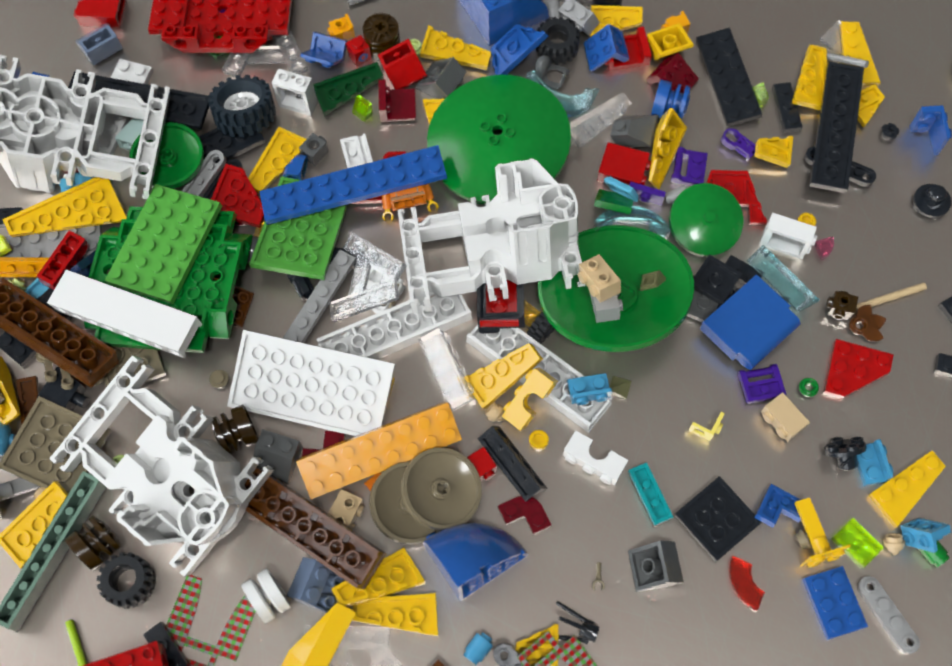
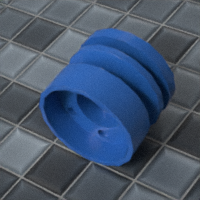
M660 79L651 115H658V118H661L669 108H673L682 120L690 100V86L686 85L684 93L680 92L682 84H678L676 90L672 91V82Z

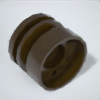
M385 13L371 15L364 21L362 27L364 40L370 47L371 57L380 61L378 54L401 43L398 22L393 16Z
M243 404L231 409L232 419L230 420L225 413H221L223 423H220L217 416L212 417L214 419L212 424L215 438L218 444L229 454L233 453L231 444H233L236 451H240L238 442L240 440L247 447L257 443L259 439L257 432Z
M92 515L89 521L94 527L92 528L84 522L82 526L86 534L83 535L75 530L65 539V542L90 570L95 571L105 562L100 554L102 551L112 556L114 553L109 545L116 550H119L122 546L112 529L105 522Z

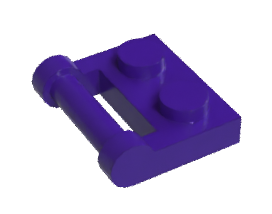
M678 147L675 154L676 159L671 182L688 186L704 183L708 153ZM683 158H688L686 176L681 175Z
M771 364L769 367L750 371H738V379L741 382L747 404L775 399L782 392L787 395L777 364ZM770 374L773 376V378L764 379L754 382L748 381L749 378H755Z

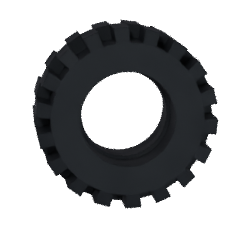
M552 17V20L548 18L545 20V23L542 22L537 31H544L548 37L536 47L537 55L539 57L542 55L549 56L555 65H559V63L564 65L566 61L571 62L576 57L579 48L580 33L578 27H575L576 24L574 22L570 23L569 19L564 20L563 17H560V19ZM560 39V40H562V41H564V42H563V43H553V42H551V40Z
M122 552L119 553V557L113 555L111 556V561L106 560L104 562L106 566L99 569L101 576H97V581L100 582V584H97L98 590L101 591L100 595L109 603L124 609H129L130 606L135 608L138 607L137 603L143 604L146 602L144 598L146 596L150 597L152 595L149 592L150 589L154 590L155 588L152 581H156V576L152 574L154 570L150 567V564L140 556L130 552L128 554ZM127 570H134L136 580L133 586L126 591L119 592L117 582L120 575Z

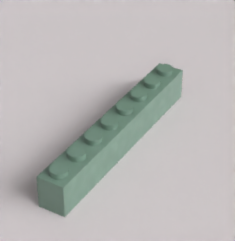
M85 471L81 473L0 604L1 626L15 632L20 630L69 550L65 539L75 530L80 532L83 527L82 524L86 522L102 496L106 486L93 475Z

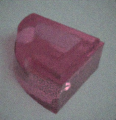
M833 236L815 242L814 246L821 260L827 258L834 248Z

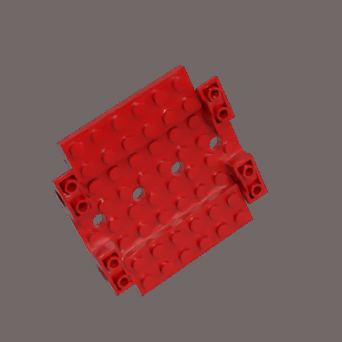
M153 0L148 32L149 34H162V41L183 53H253L266 43L267 40H272V35H288L292 0Z

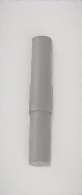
M827 52V60L867 68L869 65L867 60Z

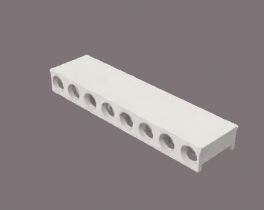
M69 270L64 272L47 302L58 312L182 358L186 357L185 351L196 330L202 326L200 320L194 315Z
M429 292L432 311L425 312V300H421L417 303L418 313L413 314L411 302L408 300L316 340L320 347L378 360L472 320L471 311L462 294L441 297L433 292Z
M477 325L471 333L467 334L466 342L493 362L506 357L509 353L529 343L532 344L543 358L533 370L540 367L559 381L550 395L543 398V400L588 433L612 404V396L604 402L594 400L589 401L585 405L572 404L567 380L585 376L519 328L500 329L498 333L481 334ZM526 375L519 380L523 385L527 380L525 379Z

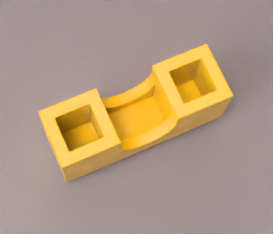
M540 367L534 370L531 369L525 376L526 382L523 386L520 385L514 392L515 398L513 401H509L503 409L505 412L502 417L520 431L526 429L536 415V412L528 404L529 396L534 393L542 399L546 398L559 382Z

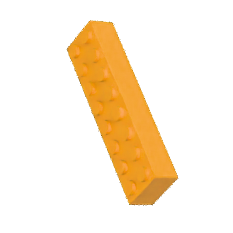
M445 401L296 459V463L309 497L314 499L385 471L395 464L410 461L426 450L443 448L462 440L450 406Z

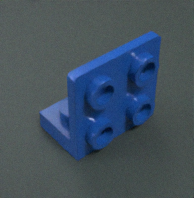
M610 24L584 42L591 71H595L613 57L624 63L629 60L622 30Z
M944 106L921 107L910 124L911 132L923 133L929 131L934 155H939L952 135L951 129L948 127V115L944 110Z

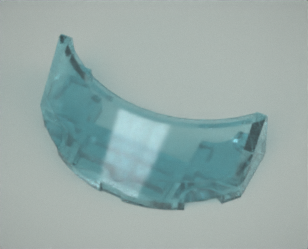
M536 71L527 72L526 75L527 79L544 86L559 100L568 118L589 110L599 91L598 88H585L582 94H563L544 83Z
M632 206L630 214L607 210L593 222V228L597 232L601 226H610L612 223L648 224L649 231L667 240L670 234L669 225L661 216L639 206Z
M764 245L747 260L797 312L816 304L820 300Z

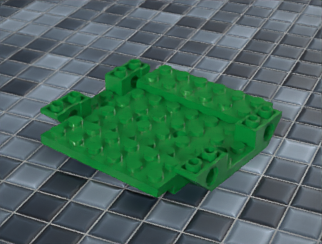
M130 206L127 218L122 219L120 227H112L100 235L88 278L107 284L104 281L108 275L106 272L116 260L143 207ZM234 211L219 212L174 304L119 288L196 316L202 323V326L196 330L185 352L204 353L209 334L210 338L230 339L237 303L232 298L238 270H245L253 237L252 234H232L236 219ZM221 274L219 280L213 281L215 275ZM84 321L85 328L96 330L94 337L108 346L160 350Z

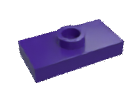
M630 182L629 186L635 189L640 201L662 206L666 194L665 191Z

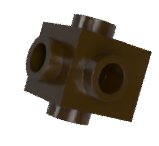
M835 291L833 296H829L827 299V315L833 316L837 320L844 319L850 321L856 313L859 297L851 295L846 291Z

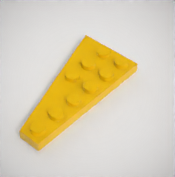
M95 177L4 218L3 222L11 237L120 223L122 219L127 218V215L110 179Z

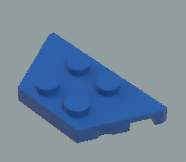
M514 25L491 47V55L493 56L492 66L495 68V75H507L539 46L548 35L544 31L539 32L523 25Z

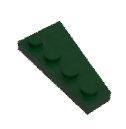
M378 62L313 84L324 116L377 84L378 80H383L384 76Z

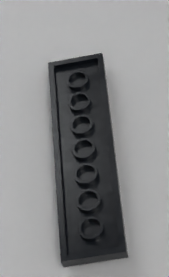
M830 61L827 64L810 187L847 193L864 67Z
M74 71L68 88L72 89L76 71ZM82 73L85 81L80 84L87 85L89 83L90 77L87 76V73ZM96 75L94 92L102 88L135 93L140 96L144 103H147L151 85ZM164 87L158 88L157 97L155 98L163 99ZM170 89V100L165 123H179L189 128L202 130L210 107L208 103L209 96Z

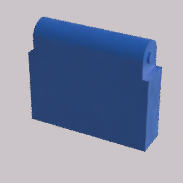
M756 274L705 319L700 330L732 361L737 359L745 368L752 370L796 330L801 323L799 318L789 309L791 305Z

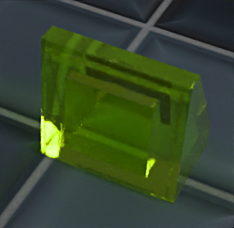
M759 83L752 88L758 104L762 105L767 103L769 94L764 83Z
M357 95L352 113L365 122L373 114L372 104L362 96Z

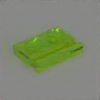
M854 518L831 538L838 547L851 546L845 550V553L861 569L865 568L884 549Z

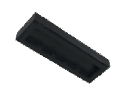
M159 622L143 634L148 643L158 641L165 646L169 666H190L163 622Z

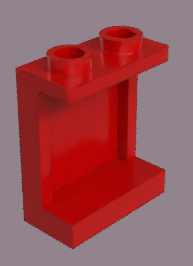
M638 27L636 34L624 36L629 55L628 61L624 63L613 57L604 63V65L608 66L609 72L649 66L652 54L644 27Z
M608 142L599 168L597 182L604 183V178L612 177L626 184L634 182L645 185L647 176L644 173L650 169L651 161L648 160L650 153Z

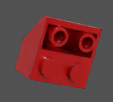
M409 39L378 54L394 89H404L427 77L417 52Z

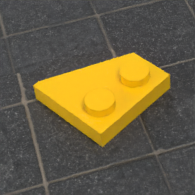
M876 84L861 90L857 120L862 127L867 125L885 98Z
M788 136L784 139H779V137H772L771 139L759 138L756 142L754 157L788 168L791 164L793 136Z
M559 624L552 625V627L516 642V651L521 654L548 631L558 643ZM547 640L525 659L531 666H534L554 648ZM558 659L550 666H558Z

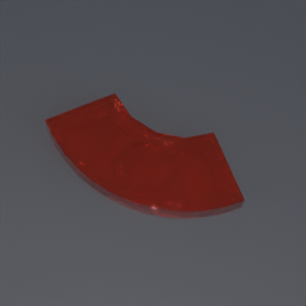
M732 556L729 564V579L736 596L750 610L758 612L765 592L759 589L752 579V564Z

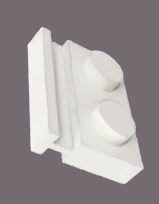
M365 134L359 137L352 136L340 139L347 168L373 162Z

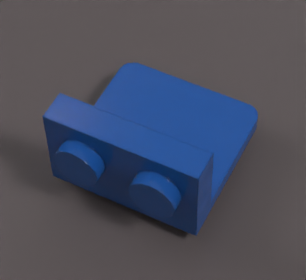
M315 31L313 32L310 50L302 52L300 57L305 58L306 62H319L322 66L331 68L344 61L346 42L348 40Z

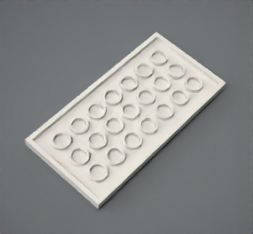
M243 330L227 406L235 408L243 404L249 412L358 436L383 426L396 364Z

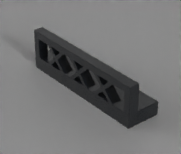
M491 426L478 438L526 502L537 493L548 489L501 427Z

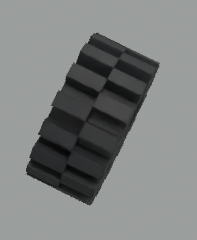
M543 312L535 318L536 320L532 322L527 331V334L540 344L555 329Z

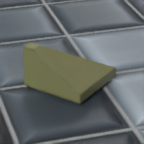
M660 270L644 274L640 290L644 291L658 287L666 280V277Z
M613 376L610 384L612 395L627 399L632 381Z

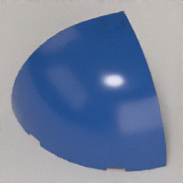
M459 0L489 46L500 40L516 24L532 27L549 18L548 8L542 0Z
M481 523L455 525L438 533L433 532L423 541L425 549L459 601H462L528 556L523 546L510 534L500 528Z

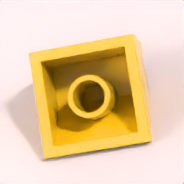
M680 23L647 34V40L654 60L694 47L693 42Z

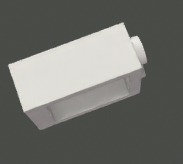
M278 68L272 81L278 106L312 116L318 102L312 78Z
M772 212L759 245L803 259L806 253H810L812 246L816 242L817 235L815 231L817 227Z

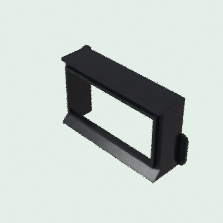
M486 283L477 288L479 333H498L500 329L525 328L524 284L517 285V312L486 313ZM480 320H519V326L480 327Z

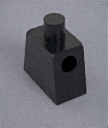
M60 367L55 369L57 380L46 382L36 397L40 396L71 411L77 405L86 408L90 401V398L84 396L86 388L75 379L72 389L65 390L62 388Z

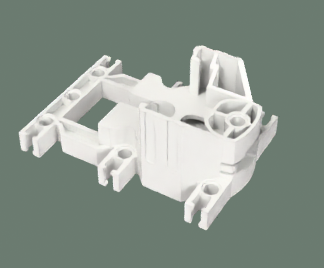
M0 55V163L17 188L22 187L28 190L51 193L55 191V183L60 184L61 182L58 179L61 170L68 172V174H64L63 178L66 179L67 186H72L77 168L82 176H94L123 181L132 175L129 187L130 196L136 197L137 184L146 185V188L143 189L142 198L148 199L151 193L170 100V87L165 86L163 99L155 98L157 97L159 86L151 84L148 102L144 103L140 96L135 93L102 88L94 92L96 75L93 72H88L87 76L90 77V80L85 85L80 84L85 81L82 77V70L76 69L72 89L68 88L61 79L29 73L19 77L21 70L19 58L13 57L12 68L7 70L5 69L7 68V56ZM107 113L144 120L136 159L99 153L98 139L101 140Z
M529 159L506 164L501 163L495 167L497 195L491 202L489 195L482 196V201H486V203L484 202V207H477L476 197L470 198L471 203L458 204L459 211L429 215L422 223H418L416 207H410L412 218L406 220L404 219L405 210L398 209L413 314L418 313L417 303L421 300H425L426 307H424V311H432L429 292L446 297L476 292L477 288L486 283L489 301H496L497 297L496 295L494 296V288L500 287L503 299L509 298L506 280H510L517 285L550 280L558 271H562L565 287L570 289L571 278L574 275H578L579 264L582 263L578 239V203L571 187L568 184H558L537 160ZM463 236L468 266L426 273L422 243ZM580 280L577 282L578 287L585 286Z
M132 355L49 459L55 464L63 463V458L69 453L70 458L65 465L60 467L62 471L73 472L83 460V467L109 490L124 489L123 493L108 511L112 514H117V521L128 528V531L144 542L145 546L184 541V545L169 564L176 568L183 563L181 561L187 556L191 561L180 574L188 576L195 571L215 544L226 537L238 525L248 503L273 473L274 469L267 465L263 467L262 470L264 471L258 477L253 475L258 464L263 462L260 457H253L241 472L240 462L212 439L199 438L214 420L211 416L204 415V410L198 406H191L181 419L180 411L155 390L148 388L140 389L155 369L150 365L143 364L141 366L142 369L135 375L134 371L144 360ZM127 378H130V384L126 387L125 381ZM132 401L153 421L137 439L136 443L140 448L136 453L125 454L117 464L95 444L128 402ZM101 410L105 412L103 418L100 417ZM198 413H200L202 420L197 425H194L193 421ZM188 427L190 435L185 437L184 431ZM78 441L79 448L76 450L75 443ZM247 478L251 481L249 489H246L244 485ZM190 486L195 489L193 495L189 493ZM194 545L199 546L198 554L193 550Z

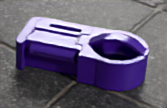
M729 128L723 133L721 137L722 144L731 151L735 150L746 158V161H749L755 154L756 144L739 133L738 130ZM726 134L734 135L737 141L732 142L726 137Z

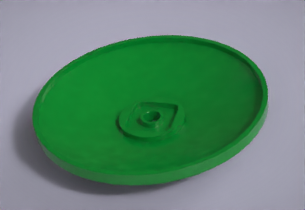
M491 75L465 83L442 101L429 125L427 148L439 145L447 179L440 181L459 197L470 202V198L476 197V203L484 205L486 201H482V196L489 195L491 202L497 195L495 167L498 164L534 159L556 180L569 157L571 128L567 113L562 104L544 86L520 76ZM496 129L503 131L499 135L493 134V131Z
M625 225L595 227L578 233L579 253L582 262L600 254L621 280V293H619L620 297L618 299L622 300L623 311H620L619 320L596 323L589 289L586 284L585 286L578 287V275H574L571 278L570 289L565 287L562 271H558L550 280L538 281L540 306L549 323L561 335L572 342L590 349L606 352L638 350L663 340L673 333L685 320L690 311L694 296L693 273L682 252L670 241L654 232ZM660 270L666 277V280L658 287L644 291L640 290L644 274Z

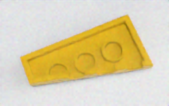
M842 21L840 24L842 55L869 61L868 67L864 68L862 86L876 84L879 87L881 82L860 23Z
M428 25L420 57L436 61L454 57L462 66L488 70L491 52L474 44H466L462 39L452 38L448 36V33L438 32L434 30V27Z
M812 44L807 48L791 104L816 110L821 109L827 68V48Z
M277 128L248 177L257 193L260 194V191L267 189L284 172L285 166L296 155L301 154L299 147L305 142V138L284 128Z
M529 343L509 353L506 357L497 359L492 364L476 370L475 373L462 377V379L481 407L486 409L541 362L543 358L535 347Z
M932 450L868 496L893 527L897 528L946 466Z
M402 548L383 559L365 590L355 588L347 581L331 589L337 601L349 607L423 585L425 580L405 548Z
M436 593L379 597L352 605V609L356 611L353 618L354 622L438 637Z

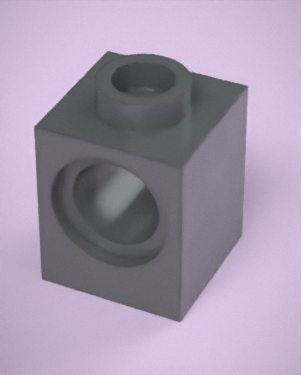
M314 133L299 147L300 153L306 155L308 162L314 166L329 152L326 139L322 136L318 137Z

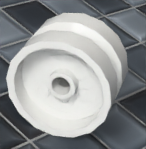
M266 568L257 575L258 581L262 586L261 588L252 579L241 584L245 595L265 624L275 618V612L271 604L281 613L291 608L283 588Z

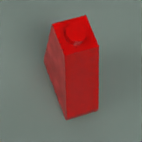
M127 0L78 1L77 8L74 10V17L80 26L100 27L103 24H108L110 28H120Z

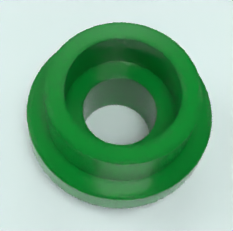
M805 378L799 383V391L805 397H813L818 393L819 385L816 380ZM805 386H810L811 391H808Z

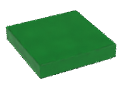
M599 189L594 206L630 214L634 201L616 192Z

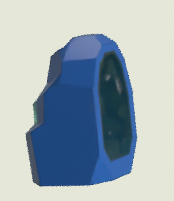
M303 154L296 155L285 166L283 177L304 180L308 157Z

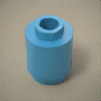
M484 632L481 635L476 633L465 648L466 652L463 655L477 666L479 662L482 663L492 649L491 641L493 639Z

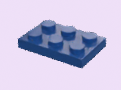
M843 566L802 579L827 640L868 627Z

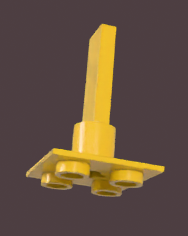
M810 497L796 501L794 504L815 553L814 556L809 557L800 566L808 565V568L820 565V562L826 559L828 562H832L845 555V550L851 546L847 545L834 550L831 549Z

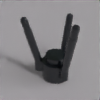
M557 601V606L584 623L581 625L561 616L559 620L580 629L579 635L582 637H577L579 642L588 644L590 641L594 643L600 627L594 625L595 622L586 619ZM558 635V639L567 641L573 637Z

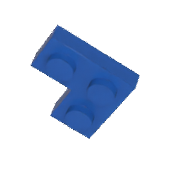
M770 484L754 518L773 528L782 513L799 523L801 518L794 503L801 499Z

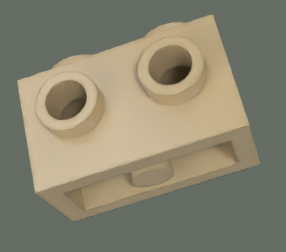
M600 254L579 264L578 278L580 282L586 284L590 294L596 297L600 303L621 293V280Z
M783 392L761 411L764 420L772 424L779 437L787 442L803 431L810 423Z
M341 489L328 514L355 531L356 524L354 523L357 517L363 515L365 506H363L364 501L362 498Z

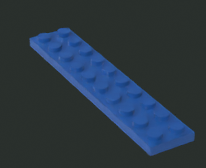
M439 145L262 190L260 191L264 219L266 224L269 225L447 179Z

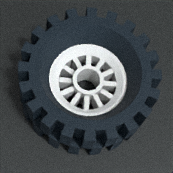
M237 75L236 79L229 77L226 79L227 82H219V87L214 86L213 92L209 93L210 99H208L215 125L225 135L229 132L232 137H235L236 134H239V137H244L246 133L249 136L254 135V131L260 133L263 131L262 127H269V122H273L274 116H276L270 86L268 83L266 84L264 79L259 80L257 76L251 78L250 75H245L244 78H241V75Z

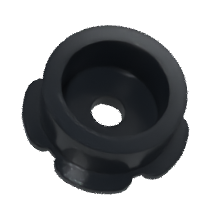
M893 123L884 124L881 128V135L886 140H893L899 134V128Z

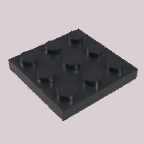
M720 476L674 514L676 519L715 563L762 523L754 518L755 514Z

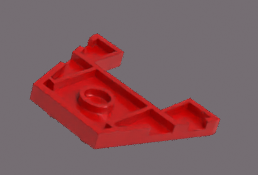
M710 171L706 183L725 188L737 199L741 207H748L749 225H766L767 219L761 210L762 206L758 202L748 171Z

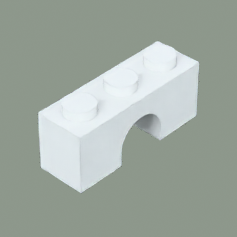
M575 430L563 451L565 460L571 464L582 466V469L588 474H596L602 482L608 485H615L628 460L611 450L606 458L602 460L594 459L589 453L593 440Z

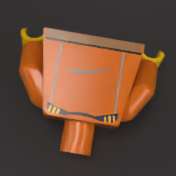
M430 184L382 195L383 209H385L382 216L383 220L386 221L385 215L389 213L393 221L394 215L390 212L391 208L392 211H396L398 209L427 204L426 201H428L426 207L428 212L431 213V204H434L436 210H438L439 206L433 201L434 195Z

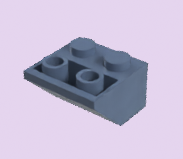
M103 24L75 41L93 66L123 49L117 35L108 24Z
M303 557L287 597L327 613L337 602L331 588L345 580L317 560Z

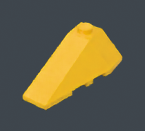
M669 108L662 115L654 134L649 182L658 190L687 130V126L673 108Z
M0 356V391L5 398L0 403V421L3 425H8L20 415L10 371L3 357Z
M337 602L289 650L281 666H329L356 611Z

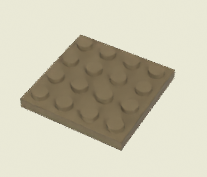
M39 396L1 459L0 469L43 488H48L54 481H58L69 494L83 471L89 472L83 467V460L73 472H64L60 467L65 465L70 458L69 453L63 458V463L55 464L49 458L83 416ZM108 428L95 445L102 449L112 430ZM78 441L75 443L76 450L79 448Z

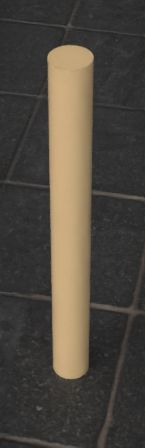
M923 282L858 303L856 312L861 306L871 305L873 307L926 290L927 286Z

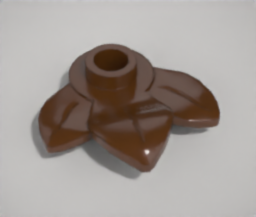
M864 305L857 310L856 317L850 320L849 328L852 333L862 335L868 341L877 342L883 339L879 329L886 322V318L872 314L871 305ZM856 323L860 324L861 329L856 327Z

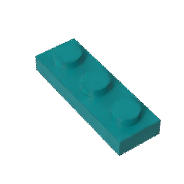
M647 462L628 470V474L654 527L673 519V515Z

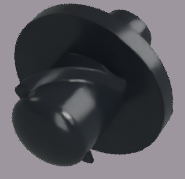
M925 184L920 186L914 193L913 209L923 216L939 219L949 211L952 202L951 197L943 186Z
M835 437L831 439V443L824 447L825 454L830 457H837L838 468L845 471L855 469L858 466L857 455L865 452L867 449L863 437H853L844 440L842 437Z

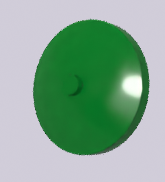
M179 123L164 124L152 188L155 184L172 189L178 188L191 181L200 171L204 161V149L197 134L189 127ZM140 135L131 147L129 158L136 159Z
M711 183L692 185L677 196L670 208L669 227L675 241L685 251L700 257H708L709 254L711 256H718L735 245L742 233L744 220L741 206L728 190L719 185Z

